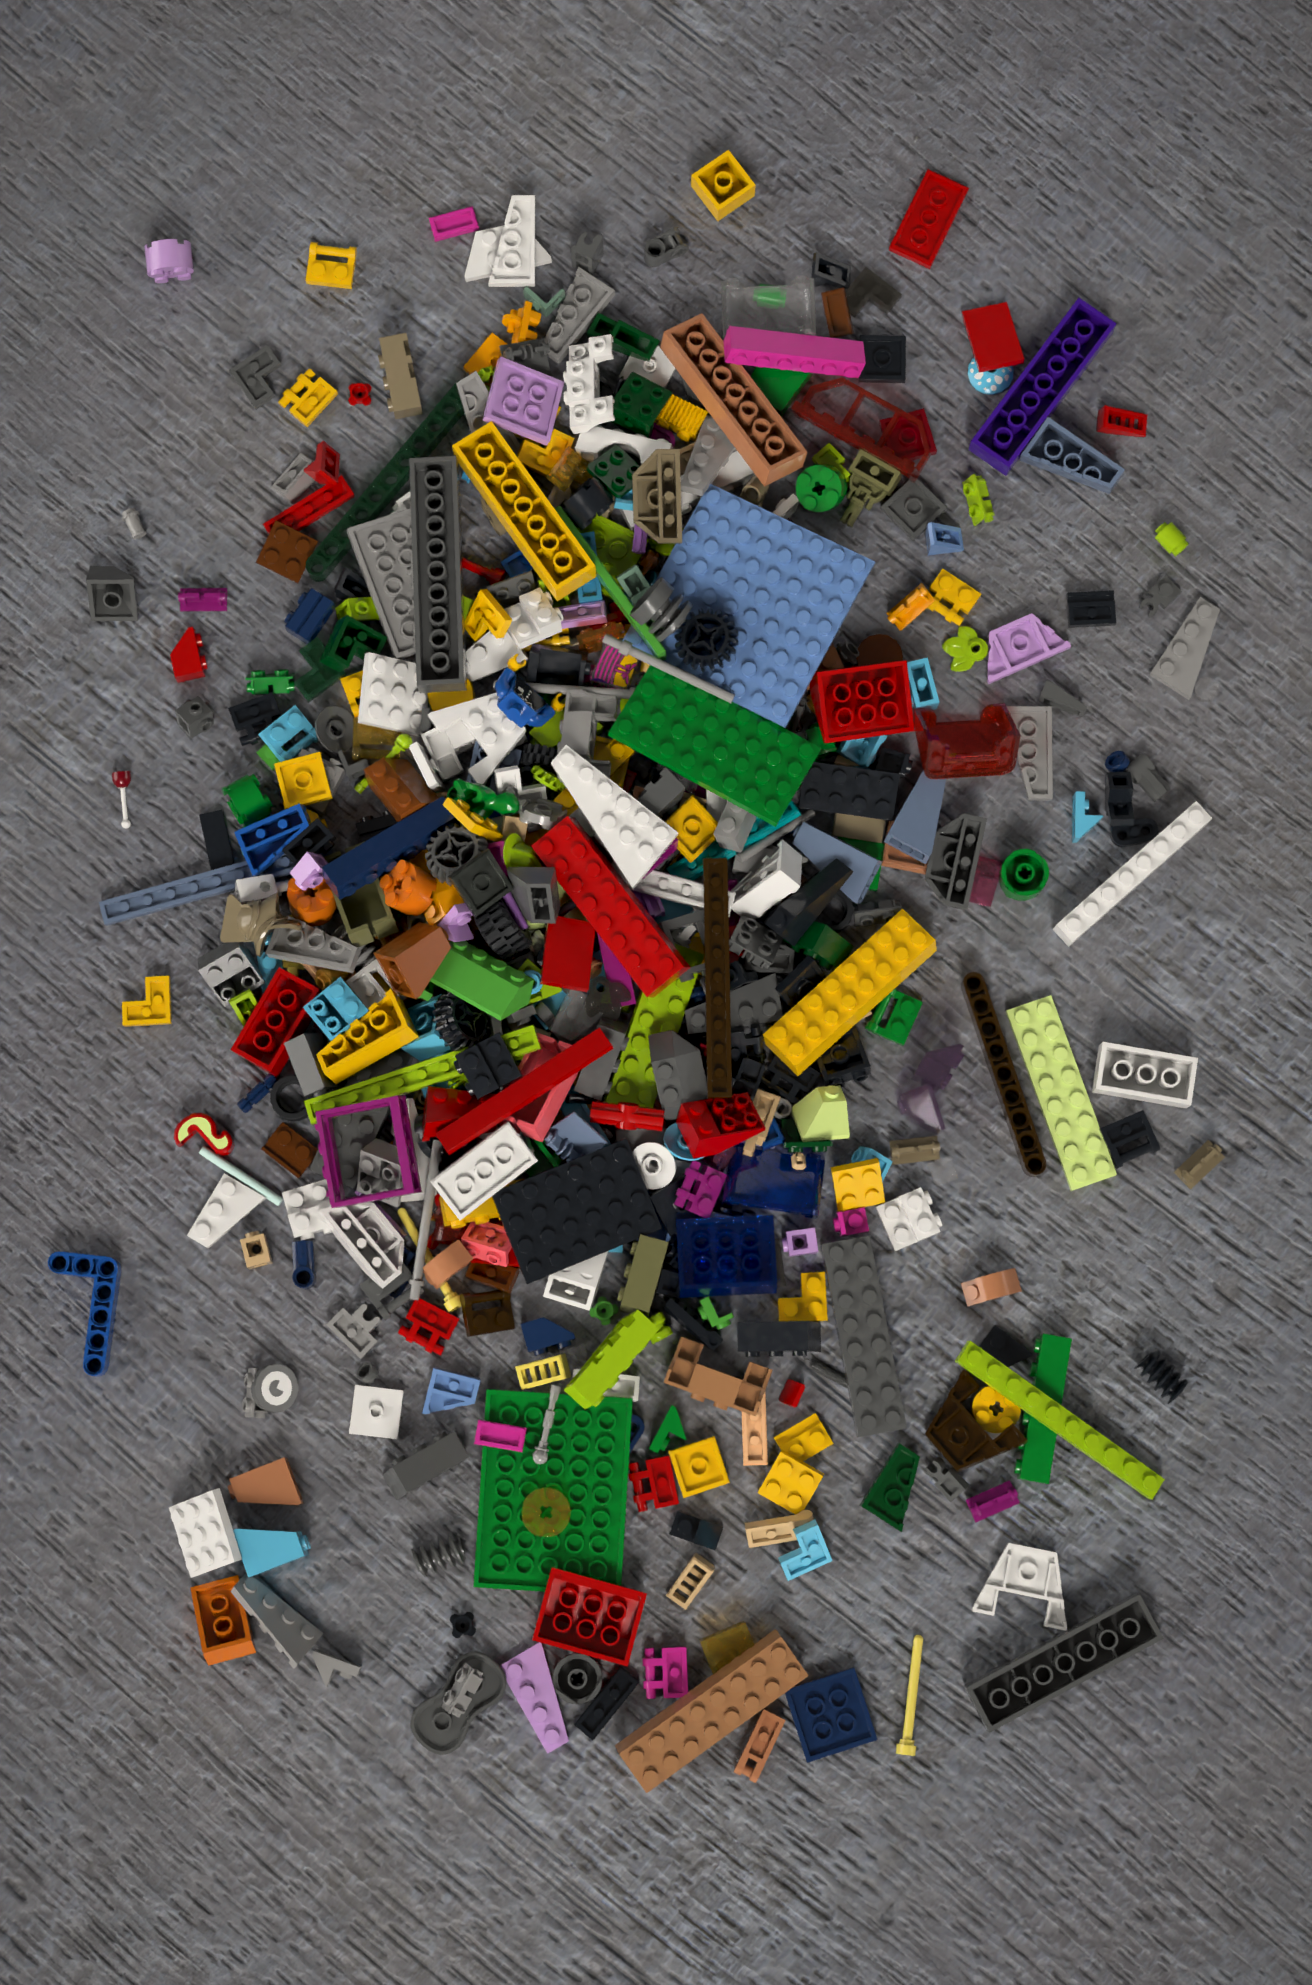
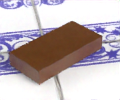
M845 288L822 292L830 338L854 334Z

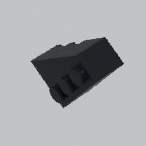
M812 1321L737 1322L738 1352H744L745 1357H760V1352H769V1357H782L783 1352H792V1356H807V1352H821V1323Z

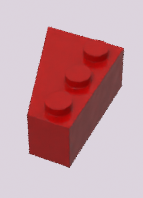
M428 1086L424 1103L422 1142L429 1141L430 1137H437L435 1135L437 1132L496 1094L489 1093L477 1099L476 1095L471 1096L466 1090ZM497 1125L490 1128L484 1133L494 1132L496 1130Z

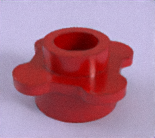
M350 384L349 404L352 406L356 404L370 405L371 398L369 394L372 390L370 384Z

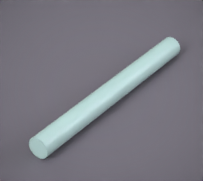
M206 1146L201 1148L200 1155L257 1193L263 1195L275 1205L279 1206L282 1203L283 1198Z

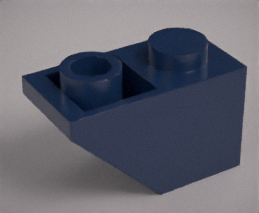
M544 1317L520 1324L528 1352H534L535 1356L548 1353V1348L557 1345L558 1349L571 1346V1341L576 1340L572 1332Z

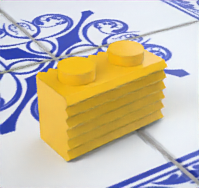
M672 394L655 420V423L677 433V437L683 441L689 442V440L696 442L708 411Z

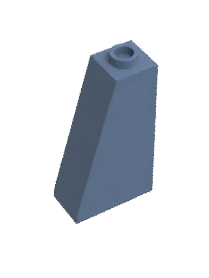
M925 766L884 841L924 864L927 863L933 850L947 778L939 769Z
M803 822L802 825L799 824L793 834L795 838L793 844L820 870L836 858L854 872L840 890L853 902L861 904L883 861L810 823Z

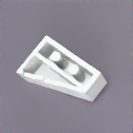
M783 839L777 844L779 849L771 857L766 855L762 859L764 864L755 873L750 871L731 890V892L736 893L732 910L739 916L743 914L748 918H759L769 908L778 905L783 898L791 893H795L800 888L802 855Z

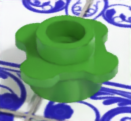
M601 1296L597 1299L598 1303L594 1308L590 1309L589 1313L591 1317L599 1319L602 1325H608L613 1314L618 1312V1306L609 1303L606 1297Z

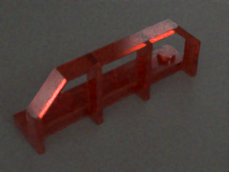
M843 377L811 386L802 402L795 401L791 407L796 418L804 419L831 434L836 440H841L859 451L862 449L899 470L902 475L908 477L913 483H915L931 456L924 425L921 420ZM844 385L859 394L841 425L834 422L835 418L828 413L823 412L821 415L814 411L815 407L810 404V401L815 393ZM865 397L895 413L876 445L874 444V439L865 434L862 437L855 434V429L849 426ZM900 417L919 427L925 453L916 467L912 460L904 456L900 459L894 455L895 451L884 445Z

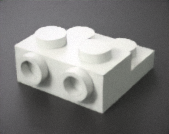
M540 587L519 596V603L504 609L513 619L508 632L519 649L562 632L561 621H563V615L558 607L555 609L552 607L553 600L549 592L543 593Z
M324 1179L282 1192L295 1239L300 1238L301 1241H307L315 1238V1233L322 1231L324 1235L333 1233L321 1214L331 1205L329 1197H326V1191L328 1190L327 1180Z
M921 1187L875 1207L894 1252L940 1233L939 1227L942 1226L940 1217L937 1213H932L929 1206L933 1204L928 1191L923 1192Z

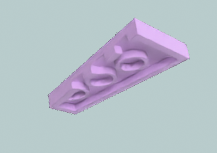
M539 1642L501 1664L500 1667L505 1673L509 1687L548 1754L567 1743L569 1738L543 1645Z

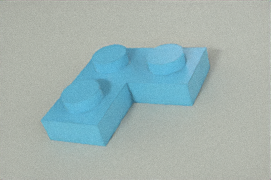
M815 1519L793 1529L800 1548L778 1557L788 1581L832 1561Z

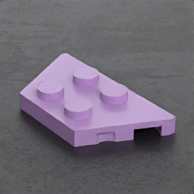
M1032 613L994 629L988 634L987 682L991 684L1071 648V644L1056 635L1055 631L1049 626L1043 625L1041 620Z

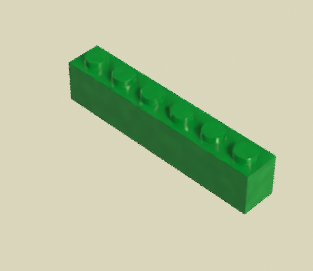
M1043 1333L1040 1334V1339H1035L1034 1352L1037 1353L1036 1363L1032 1362L1030 1368V1376L1033 1377L1032 1385L1062 1405L1072 1339ZM1024 1411L1022 1425H1026L1024 1437L1028 1442L1018 1447L1022 1451L1020 1459H1016L1014 1473L1018 1474L1017 1479L1049 1484L1057 1434Z

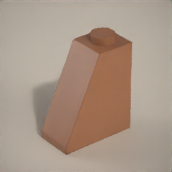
M287 1457L229 1479L231 1483L228 1485L229 1493L232 1499H237V1502L282 1505L304 1504Z

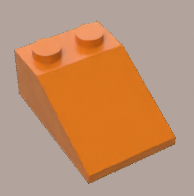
M238 1575L190 1587L202 1652L208 1666L256 1653L248 1612L230 1592L240 1580Z

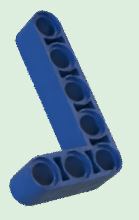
M55 1252L48 1259V1267L52 1272L60 1275L94 1278L83 1369L88 1375L102 1376L109 1367L122 1271L121 1265L116 1259L106 1256ZM64 1257L66 1259V1266L58 1270L55 1266L56 1260ZM88 1259L90 1262L89 1270L81 1272L79 1269L80 1263ZM108 1262L114 1264V1271L110 1275H106L103 1271L104 1265ZM109 1286L111 1295L107 1299H102L100 1296L101 1289ZM105 1310L108 1318L106 1322L100 1324L97 1321V1314ZM101 1334L105 1342L102 1347L96 1348L93 1342L94 1338ZM94 1359H99L101 1362V1368L97 1372H93L90 1368V1364Z

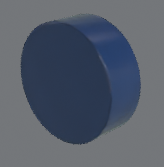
M1115 751L1107 757L1105 767L1109 772H1123L1128 767L1130 759L1123 751Z

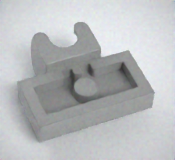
M365 1303L352 1315L342 1308L326 1324L360 1359L378 1343L370 1333L382 1322V1319L378 1316L371 1321L365 1320L364 1315L369 1309Z

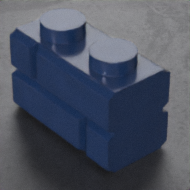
M313 588L308 593H302L298 600V608L295 612L290 611L284 621L286 623V631L308 646L315 640L336 608L333 601Z

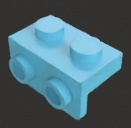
M887 735L842 741L836 752L859 766L868 767L876 759V752L880 744L886 740Z

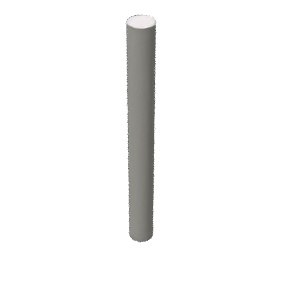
M808 809L804 811L799 817L736 855L737 860L743 863L796 829L799 824L802 825L803 822L810 820L815 816L814 810Z

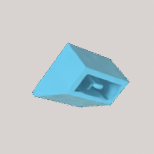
M341 977L303 1007L330 1041L339 1034L343 1035L351 1027L350 1024L354 1020L361 1019L369 1011Z

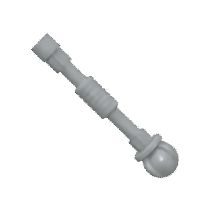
M551 1385L550 1402L542 1426L544 1429L541 1441H539L538 1447H535L537 1450L533 1453V1460L536 1464H544L548 1459L547 1439L554 1421L555 1403L561 1390L559 1386Z

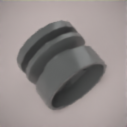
M663 577L659 578L643 594L629 613L640 625L645 624L651 619L653 622L648 632L652 634L659 629L655 636L659 642L673 634L682 625L693 606L688 600L680 605L684 598L682 594L671 600L669 597L674 587Z

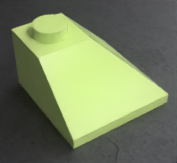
M840 1085L817 1087L792 1106L791 1113L802 1142L848 1139L850 1137L847 1101Z

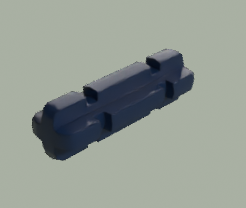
M268 1074L262 1083L259 1082L246 1094V1098L243 1097L237 1103L244 1113L253 1108L252 1105H256L269 1093V1089L273 1088L278 1080L272 1074Z

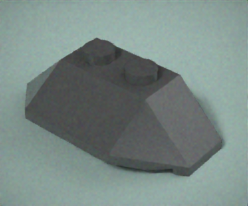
M963 813L936 831L933 850L928 860L924 879L944 906L966 911L968 909L987 818Z
M673 1030L648 1035L651 1064L661 1108L665 1109L664 1117L668 1127L676 1123L681 1103L707 1099V1079L700 1049Z

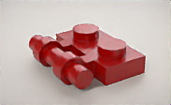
M419 1298V1300H414L406 1316V1319L414 1322L411 1329L402 1325L398 1334L405 1337V1340L410 1343L415 1342L425 1347V1351L429 1353L434 1352L441 1356L445 1347L437 1343L439 1338L442 1337L449 1341L460 1319ZM420 1327L433 1332L430 1339L418 1333Z
M669 1456L645 1460L646 1471L640 1472L638 1462L629 1464L631 1474H628L629 1481L633 1483L635 1493L633 1500L634 1503H637L638 1512L648 1511L646 1501L652 1499L655 1509L679 1504ZM649 1478L652 1492L644 1493L642 1479Z

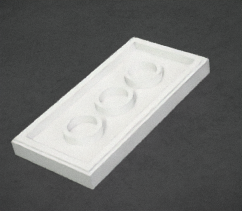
M507 1121L430 1180V1182L457 1218L462 1220L538 1160Z

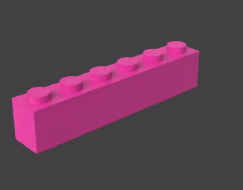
M729 326L723 340L725 363L859 378L866 364L863 341Z

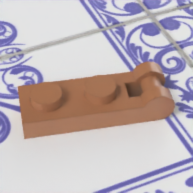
M763 1709L733 1772L738 1775L743 1774L749 1777L750 1781L756 1783L786 1720ZM748 1758L757 1762L754 1768L746 1765Z

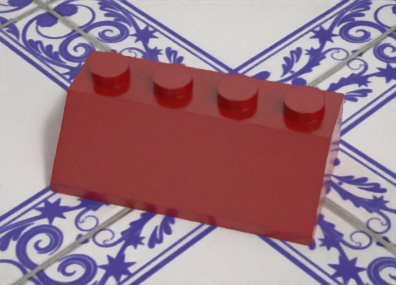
M279 967L230 1050L278 1078L289 1059L284 1043L305 1032L312 1018L303 1007L322 991Z

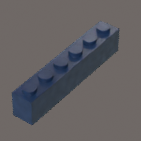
M444 796L321 867L324 881L338 899L341 900L346 896H351L364 885L373 883L381 875L390 872L400 860L407 861L415 858L418 853L427 848L426 845L432 844L430 841L431 837H438L437 830L444 832L446 831V826L452 829L455 823L460 827V821L442 805L446 800Z

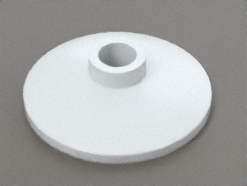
M646 1142L640 1144L632 1151L647 1189H660L672 1181L676 1172V1162L673 1154L664 1145L657 1142ZM651 1160H656L658 1167L652 1166Z

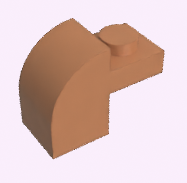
M458 1239L423 1267V1273L428 1283L439 1289L474 1258Z
M1015 1268L961 1283L967 1307L1022 1291Z

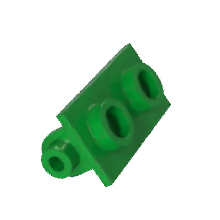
M288 669L275 670V673L265 674V670H253L245 678V680H251V683H247V692H252V695L268 694L269 685H273V694L290 693V691H295L294 681L290 682L295 673H289Z

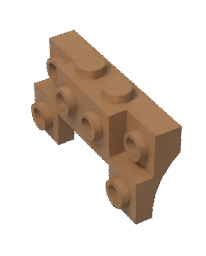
M681 1337L663 1383L690 1392V1397L698 1401L704 1402L705 1398L714 1401L713 1406L727 1411L729 1406L756 1416L773 1370L749 1362L743 1380L698 1364L704 1345Z

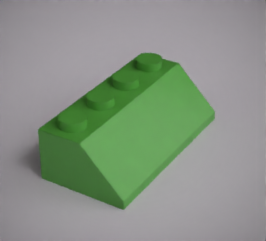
M466 940L449 942L451 948L430 982L500 1021L529 1004L534 979L525 975L524 972L516 970L504 961L492 957L484 950L469 944Z

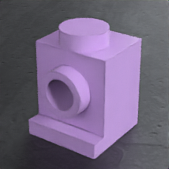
M306 852L291 870L290 874L294 877L295 884L300 889L306 891L308 887L315 888L323 881L321 867L328 864V862L320 854Z
M815 1228L787 1231L785 1233L786 1237L781 1238L783 1252H788L789 1257L818 1253ZM801 1239L804 1243L803 1247L797 1248L794 1244L795 1240Z

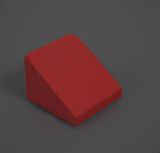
M788 1379L781 1392L779 1401L790 1407H797L805 1385Z

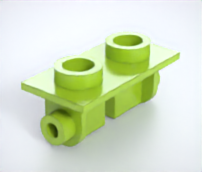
M972 474L962 484L963 493L966 496L969 507V515L972 518L973 525L976 526L983 520L985 523L993 521L995 514L991 500H983L984 497L989 496L986 480L981 475L976 476Z

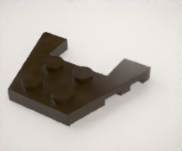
M965 1369L959 1375L958 1381L952 1387L948 1398L942 1408L940 1407L925 1433V1436L957 1472L1028 1442L1013 1423L993 1440L961 1403L980 1388Z

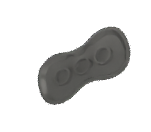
M478 1651L466 1653L458 1658L451 1669L444 1687L437 1694L420 1703L414 1710L410 1726L416 1740L427 1750L439 1755L452 1753L459 1748L466 1737L473 1719L480 1712L498 1702L504 1694L507 1682L505 1673L499 1664L488 1655ZM466 1662L472 1668H476L484 1673L482 1675L483 1681L475 1694L466 1691L465 1695L471 1697L472 1700L465 1713L457 1717L452 1713L449 1714L441 1706L445 1693L451 1690L455 1682L457 1671L463 1668Z

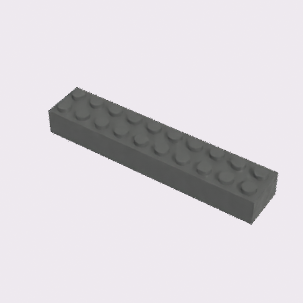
M456 456L409 458L417 687L420 693L467 691L459 463Z

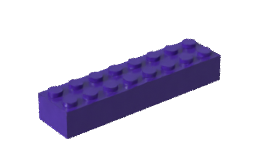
M1078 298L971 440L968 450L1007 476L1047 417H1051L1113 334L1117 323L1081 298Z

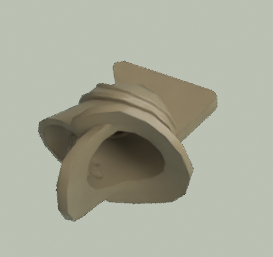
M278 892L263 901L261 899L256 901L253 899L246 903H241L235 895L230 894L227 897L220 940L224 943L253 942L256 956L261 957L270 930L276 928L302 930L303 928L299 921L288 919V916H283L280 913Z

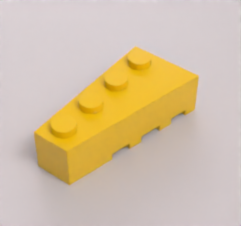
M391 988L385 993L386 996L379 1003L375 1002L368 1008L370 1011L361 1019L354 1020L350 1024L351 1027L343 1035L339 1034L316 1054L324 1074L335 1084L419 1037L403 1000Z

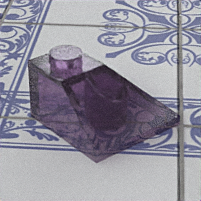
M931 1083L924 1084L899 1096L900 1101H897V1106L900 1114H905L906 1120L935 1135L941 1134L946 1129Z

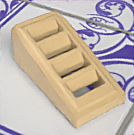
M695 1553L666 1596L686 1610L714 1572L715 1566L698 1553ZM696 1564L701 1569L706 1571L705 1574H703L701 1571L695 1568L694 1565ZM691 1572L693 1575L698 1577L700 1581L697 1582L687 1574ZM684 1580V1581H686L688 1584H690L691 1586H693V1587H694L693 1591H692L691 1589H689L688 1587H686V1586H685L684 1584H682L681 1582ZM679 1588L689 1597L687 1599L676 1592V1589Z

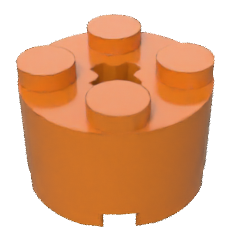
M400 860L380 880V887L385 894V904L409 916H419L429 908L433 901L430 898L432 890L436 892L437 887L436 879L431 873L405 860Z
M324 877L315 888L308 887L306 891L300 889L295 884L294 878L289 880L287 897L292 917L312 927L320 926L330 921L337 908V904L331 888L324 881Z

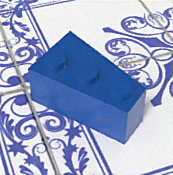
M299 803L234 832L254 877L260 876L284 854L282 849L312 823L304 805Z

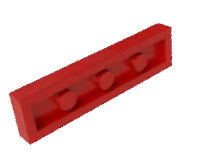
M341 475L338 477V483L335 486H323L268 520L263 526L269 534L275 520L297 531H301L354 498L355 495Z

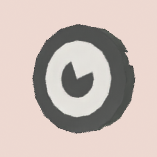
M280 1364L265 1365L259 1369L251 1385L252 1398L256 1405L271 1413L283 1412L291 1407L297 1398L299 1389L297 1378L293 1371L287 1366Z

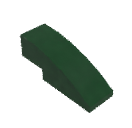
M600 313L595 317L588 330L587 337L589 339L590 337L611 334L613 337L612 350L650 362L660 343V340L621 320L616 322Z

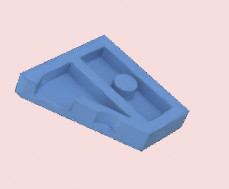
M434 1367L422 1414L475 1404L481 1379Z

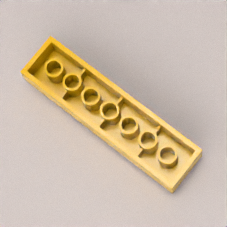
M492 421L452 445L453 454L457 457L459 465L556 601H559L596 577L595 564Z
M901 909L763 1034L765 1045L799 1076L937 951L936 940L904 909Z

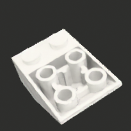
M609 1251L549 1275L543 1297L590 1311L594 1304Z

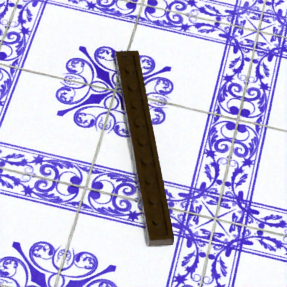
M703 858L707 1099L732 1098L727 858Z

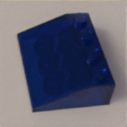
M773 1215L676 1219L680 1298L777 1293Z

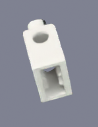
M273 874L238 879L235 882V896L241 903H246L253 899L255 901L259 899L263 901L277 892L279 896L287 895L289 881L275 882Z

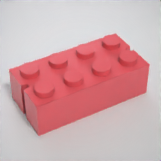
M537 1033L542 1049L524 1055L518 1066L522 1076L511 1081L508 1086L572 1045L560 1040L557 1043L556 1039ZM579 1071L498 1123L500 1127L508 1121L518 1134L522 1132L524 1136L543 1143Z

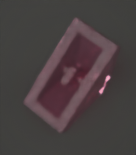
M979 856L969 902L991 907L999 880L1002 861Z

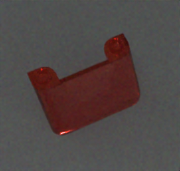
M1005 703L986 706L981 712L980 720L936 722V714L930 708H914V729L922 769L929 779L1005 775L1015 768L1021 735Z

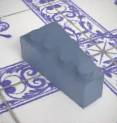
M1047 417L1020 457V461L1108 494L1112 492L1125 471L1124 468L1049 417Z

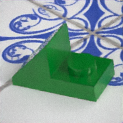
M671 1405L649 1448L657 1454L660 1449L665 1451L671 1439L667 1436L668 1432L686 1441L677 1409L673 1405Z

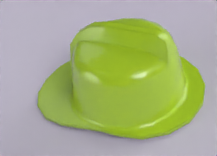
M517 833L508 835L503 847V858L506 868L542 867L540 857L531 846L525 844Z

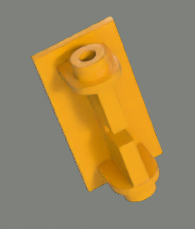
M920 583L886 613L888 615L887 618L902 631L936 600L923 583Z

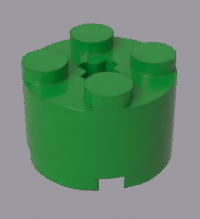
M826 463L806 468L798 476L796 482L798 500L805 509L813 512H824L836 508L842 502L847 492V481L844 474L836 467ZM825 485V489L819 491L818 486Z
M247 774L222 788L223 795H229L231 800L227 803L239 824H243V828L269 817L272 812L271 801L266 794L262 796L258 788L260 783L254 774L250 776Z
M1031 849L1016 850L1004 860L998 874L1000 887L1007 897L1014 900L1026 901L1033 899L1045 887L1049 878V867L1046 860ZM1021 871H1024V874L1028 875L1026 879H1023L1022 876H1019Z

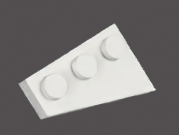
M508 630L504 638H496L489 631L466 651V677L472 683L490 674L509 668L507 665L508 659L515 654H519L516 657L517 663L524 659L526 661L529 660V656L524 649L518 648Z
M224 1173L187 1236L210 1248L231 1230L236 1223L246 1217L259 1203L261 1204L266 1197Z

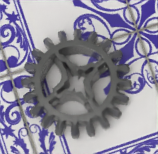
M456 823L452 829L446 826V831L444 832L437 830L438 837H431L430 841L432 844L426 845L428 852L425 853L426 865L431 870L432 876L441 883L446 881L450 887L452 882L448 876L489 847L484 837L470 832L464 825L460 828ZM456 850H458L459 860L457 859Z

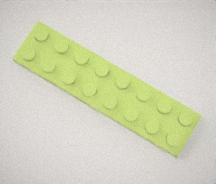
M1050 995L1006 1010L1008 1021L1070 1191L1116 1176L1115 1167L1100 1133L1097 1118L1052 996Z

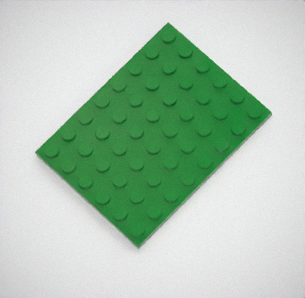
M486 1389L484 1420L526 1427L527 1431L523 1452L483 1446L473 1587L545 1592L552 1567L622 1586L633 1398L604 1397L597 1407L591 1406L584 1409L568 1394H559L554 1408L553 1425L549 1430L547 1439L548 1459L544 1464H536L533 1460V1453L537 1450L535 1447H538L539 1441H541L544 1429L542 1425L545 1412L549 1407L550 1393Z

